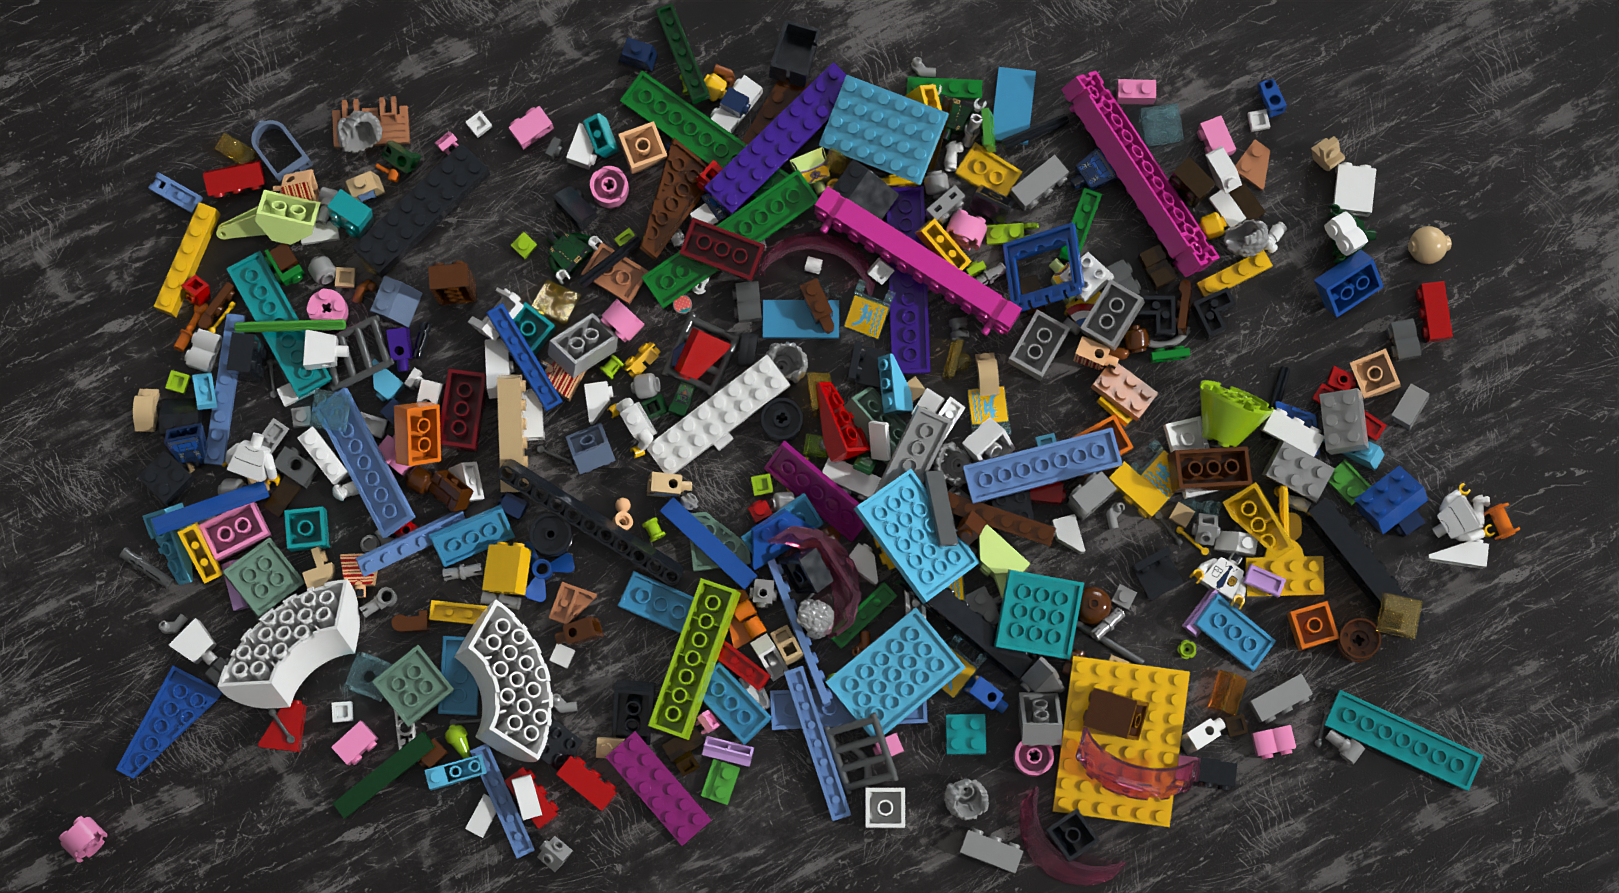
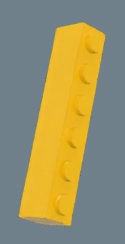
M200 202L198 203L154 304L158 311L175 318L177 317L186 294L181 285L193 277L198 269L221 215L217 209Z

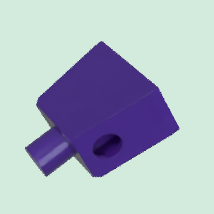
M404 327L386 330L390 357L397 361L398 372L408 371V359H413L410 329ZM400 347H403L404 353L402 355L398 354V349Z

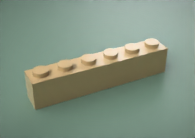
M498 375L500 467L508 459H513L528 467V456H525L524 449L528 447V439L524 437V430H527V418H523V411H526V399H523V392H526V381L522 380V375ZM505 468L508 473H512L509 468ZM522 478L524 483L529 484L526 479ZM500 479L501 492H519Z

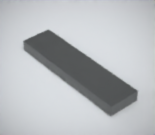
M943 470L926 471L923 473L938 547L956 546L958 539Z

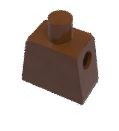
M591 616L563 625V631L555 633L558 645L567 642L568 645L574 646L604 637L599 618Z

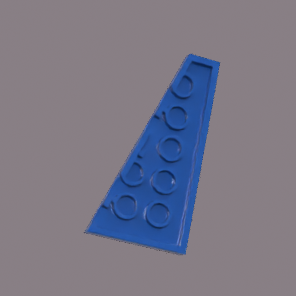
M172 666L116 770L135 779L209 709L223 693L220 689L176 666Z

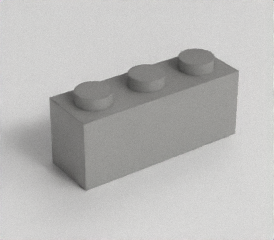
M1053 155L1011 189L1010 195L1024 211L1027 208L1032 209L1039 203L1038 199L1042 196L1046 198L1053 192L1052 188L1057 184L1061 186L1068 180L1069 171L1056 155Z
M1301 673L1249 701L1248 704L1258 722L1265 721L1267 724L1276 719L1275 714L1279 712L1285 714L1293 710L1292 705L1296 703L1302 705L1310 700L1309 696L1313 693Z
M972 828V831L967 830L959 853L1008 872L1016 873L1023 854L1019 845L1009 842V845L1001 843L1002 839L993 835L988 838L983 836V831Z

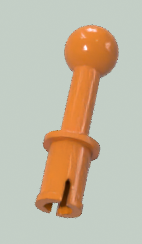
M206 303L200 307L195 304L192 319L185 330H180L181 334L173 346L176 350L184 352L192 339V332L198 324L200 317L208 308Z

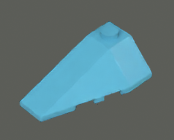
M183 503L142 516L151 539H156L160 546L158 551L161 555L164 554L168 560L167 566L178 585L193 581L192 559L177 533L178 529L157 536L152 518L184 508Z

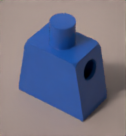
M973 675L962 690L988 710L995 708L1000 713H1003L1009 705L1001 699L1004 694L981 676ZM988 694L991 695L990 700L987 699Z

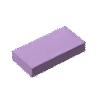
M1250 564L1242 583L1278 598L1286 579Z

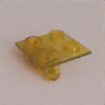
M546 280L531 307L537 312L544 314L545 317L549 315L550 319L555 318L561 324H567L570 319L569 315L581 294Z

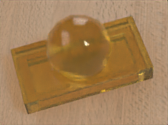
M226 133L222 135L214 148L239 164L252 162L257 154L255 150Z
M830 148L823 166L841 176L852 159L836 149Z
M956 339L952 341L943 373L944 378L951 379L955 376L956 369L964 371L970 367V356L961 352L964 340Z

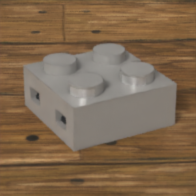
M954 185L926 209L925 219L929 221L935 218L943 227L949 221L948 218L951 214L957 213L958 209H963L965 195Z

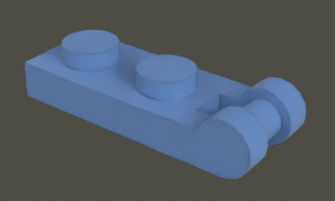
M157 172L155 181L149 185L148 189L194 214L198 203H201L203 200L202 196ZM162 183H165L166 185L163 189L159 188Z

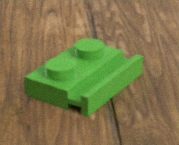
M982 108V145L986 147L989 153L996 152L994 116L989 108Z
M1346 459L1334 469L1327 482L1350 507L1355 503L1354 499L1371 487Z
M713 759L701 796L728 805L740 768Z

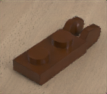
M1188 280L1180 282L1179 292L1181 299H1178L1177 311L1180 312L1179 317L1175 318L1178 334L1184 336L1187 334L1192 294L1191 283Z
M226 283L205 310L198 322L200 328L207 331L214 324L213 318L215 316L218 317L224 310V307H222L224 303L234 297L236 293L234 290L236 288L232 284Z

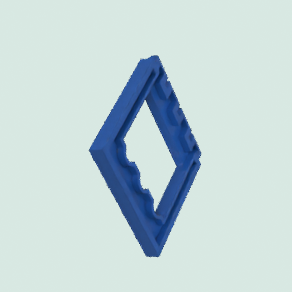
M1073 222L1003 243L1010 300L1022 308L1021 312L1031 309L1030 303L1033 308L1048 304V298L1053 303L1066 299L1065 293H1067L1069 298L1082 294L1081 288L1085 287L1076 226ZM1067 246L1072 280L1021 295L1017 260Z

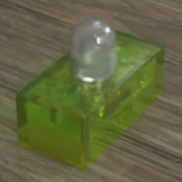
M806 433L803 454L829 458L824 446L823 435Z

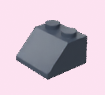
M384 276L370 311L374 316L378 314L382 319L409 328L423 293L401 281Z
M601 423L565 436L579 474L590 472L595 468L616 461Z

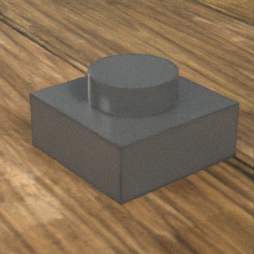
M556 137L552 139L545 152L548 159L554 161L555 157L560 156L563 150L561 140Z

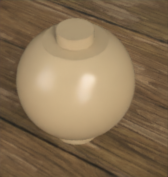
M1425 226L1412 234L1408 243V250L1418 262L1433 264L1444 257L1446 251L1451 249L1452 244L1450 237L1445 236L1440 229Z

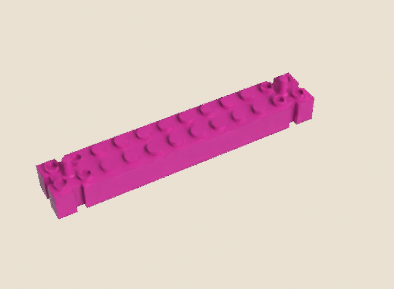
M1097 71L1076 76L1061 89L1065 94L1066 100L1074 103L1069 107V110L1072 113L1075 112L1080 117L1086 130L1092 135L1096 145L1105 155L1107 162L1111 164L1117 177L1123 182L1127 192L1136 202L1138 209L1142 211L1148 224L1154 229L1158 239L1167 249L1169 256L1173 259L1176 258L1172 264L1185 277L1206 269L1220 258L1213 246H1209L1206 242L1207 237L1109 89L1106 90L1102 85L1104 82Z
M827 186L816 202V218L824 223L820 228L822 233L826 234L833 224L832 228L835 231L846 233L851 241L855 243L860 242L865 245L864 248L870 253L876 252L881 255L880 258L886 263L892 262L900 272L911 274L916 282L920 284L922 282L929 286V290L936 294L938 292L945 296L944 299L951 304L957 303L965 313L976 315L977 320L985 324L981 330L982 334L987 336L993 327V330L997 333L1007 335L1018 319L1022 310L1021 307L1011 301H1007L1002 295L851 200L845 199L832 188Z

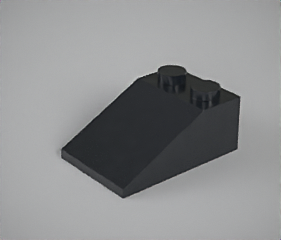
M855 159L851 161L832 188L845 199L851 200L881 220L899 196L895 190Z
M617 679L614 690L612 738L626 739L636 731L647 745L651 744L652 727L648 726L654 710L655 682Z

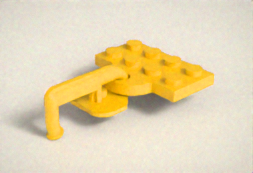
M1277 486L1274 489V494L1279 497V513H1276L1292 542L1294 549L1279 558L1267 548L1264 557L1245 558V574L1248 566L1252 564L1286 579L1280 596L1324 595L1323 556H1304L1301 546L1296 542L1302 534L1301 518L1296 513H1289L1287 486ZM1246 584V596H1272Z

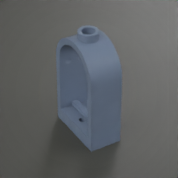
M261 120L254 125L255 129L251 137L253 148L280 184H282L284 175L305 171L313 165L283 124L274 120ZM270 129H278L284 132L302 155L279 173L275 171L259 149L261 135Z

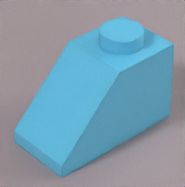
M376 359L372 361L373 366L379 363ZM383 369L373 374L374 389L378 392L376 396L383 402L386 400L390 402L393 398L395 399L406 387L388 369Z

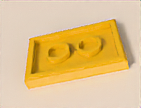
M975 142L955 171V175L977 189L982 184L1004 196H1008L1022 175V171L994 153H989L986 148Z

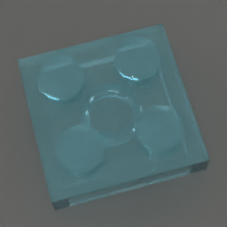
M1178 103L1140 109L1146 146L1181 142L1184 140Z
M315 389L309 427L313 426L314 428L346 432L352 394Z

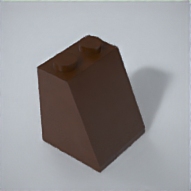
M1094 688L1089 694L1088 701L1090 703L1088 710L1083 715V726L1124 739L1139 741L1149 703L1104 689Z

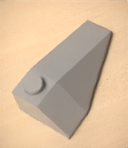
M1042 656L1020 679L1022 682L1020 685L1027 692L1061 693L1065 689L1062 681L1058 679L1057 671Z

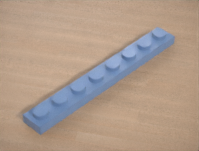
M229 313L226 315L215 386L217 408H212L207 438L208 448L206 458H204L205 464L222 466L225 462L237 380L226 370L231 335L232 332H235L234 325L236 322H246V315Z
M775 559L767 562L769 571L799 647L803 652L804 660L823 708L831 705L832 693L829 688L826 689L823 682L826 679L823 671H819L816 664L819 661L816 653H811L809 648L812 645L810 638L807 634L804 635L803 626L796 622L798 617L795 610L798 608L794 598L790 599L788 592H791L788 582H783L781 575L784 572L781 564H776Z
M800 666L784 671L832 821L850 816L851 812L804 668Z

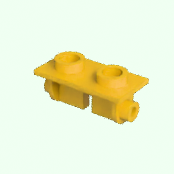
M644 343L638 349L639 352L635 356H631L625 361L623 369L626 371L630 370L628 374L633 379L647 368L643 364L644 361L651 365L659 357L660 350L657 347L652 348L655 346L654 343Z

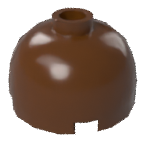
M1098 587L1084 588L1078 614L1079 621L1087 625H1098L1103 619L1107 618L1112 609L1109 595Z

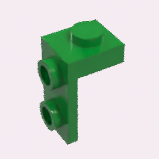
M265 250L267 256L264 259L269 267L273 266L276 272L274 275L279 283L283 282L286 286L291 283L295 284L306 275L299 264L282 273L269 250Z

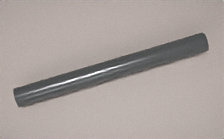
M1079 620L1077 621L1076 628L1091 636L1090 631L1093 628ZM1106 636L1099 640V642L1133 663L1143 665L1145 660Z

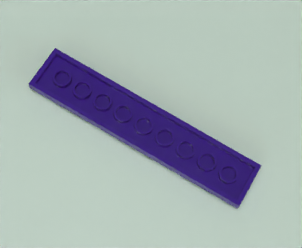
M833 62L704 187V190L732 215L829 120L846 74Z
M924 186L891 187L899 196L887 212V224L926 248L925 244L915 234L925 224ZM890 262L888 265L894 269V272L889 277L891 354L894 355L902 374H930L927 285L923 282L922 284L916 282L911 274L900 272L896 265Z

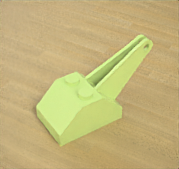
M264 190L259 206L221 223L218 226L216 235L224 240L267 235L272 241L291 245L312 235L321 202Z
M986 525L977 538L978 560L980 561L978 564L980 566L979 570L988 577L990 575L994 578L1003 600L1008 569L1024 572L1030 563L990 526Z

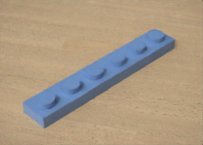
M459 510L447 514L355 558L361 574L365 577L432 545L429 534L465 520L463 511Z
M484 744L471 750L472 757L482 754L487 773L480 776L516 858L518 859L535 851L489 745Z

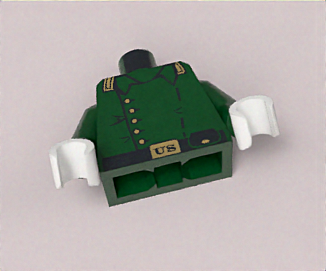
M940 85L937 91L938 95L940 94L938 96L940 105L944 97L954 100L943 141L949 142L951 134L960 135L961 132H964L966 125L969 124L971 115H980V110L987 103L985 101L983 106H979L978 100L980 98H977L973 105L941 94L942 86Z
M554 231L551 232L546 238L552 245L549 249L550 256L548 258L551 272L563 284L562 279L565 277L570 279V276L593 253L592 248L597 251L598 248L595 245L603 242L597 236L591 237L587 234L576 232L570 234L566 232L560 238Z

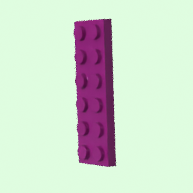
M786 441L781 443L763 469L797 497L805 493L818 515L852 542L865 526L854 510L860 503Z
M636 731L605 756L681 846L711 821L709 816Z

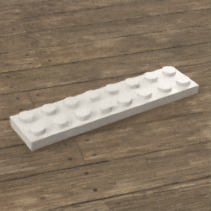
M766 355L651 442L646 449L664 473L675 474L791 385L769 355Z

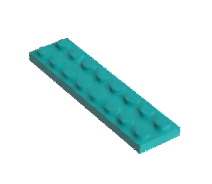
M261 251L226 268L256 322L299 320ZM305 331L262 332L298 398L332 381L326 368L306 370L304 368Z
M1342 690L1338 691L1324 723V726L1465 791H1469L1484 756Z

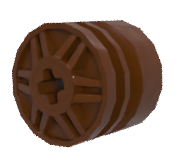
M1356 618L1349 621L1338 634L1339 639H1337V648L1340 654L1351 662L1361 663L1369 660L1378 651L1381 644V634L1378 627L1372 621L1365 618ZM1356 637H1358V640H1362L1360 646L1357 643H1353Z

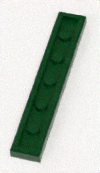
M673 3L655 9L693 105L711 98Z
M421 732L333 802V805L344 819L433 750L435 745L425 732Z

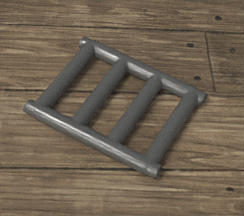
M690 312L661 374L667 377L670 375L679 380L694 384L697 388L706 391L708 396L712 397L739 343L741 334L736 332L735 334L697 318L696 314ZM693 324L731 341L730 349L721 356L723 359L719 367L711 366L707 370V372L715 375L710 385L691 377L689 380L680 377L679 372L670 366L673 350L681 343L687 341L688 333Z
M378 314L335 334L339 345L348 346L345 338L355 333L366 370L356 373L349 351L348 357H343L349 378L340 382L336 367L328 368L332 378L333 386H331L333 393L394 364V360L389 357L378 323L380 321ZM369 326L372 327L383 360L374 366L362 333V329Z
M876 712L871 713L870 717L832 728L830 726L823 727L846 795L852 793V790L887 780H899ZM870 724L873 725L876 735L837 746L834 735ZM879 743L882 754L843 764L840 753ZM885 761L888 769L887 773L849 783L846 772Z

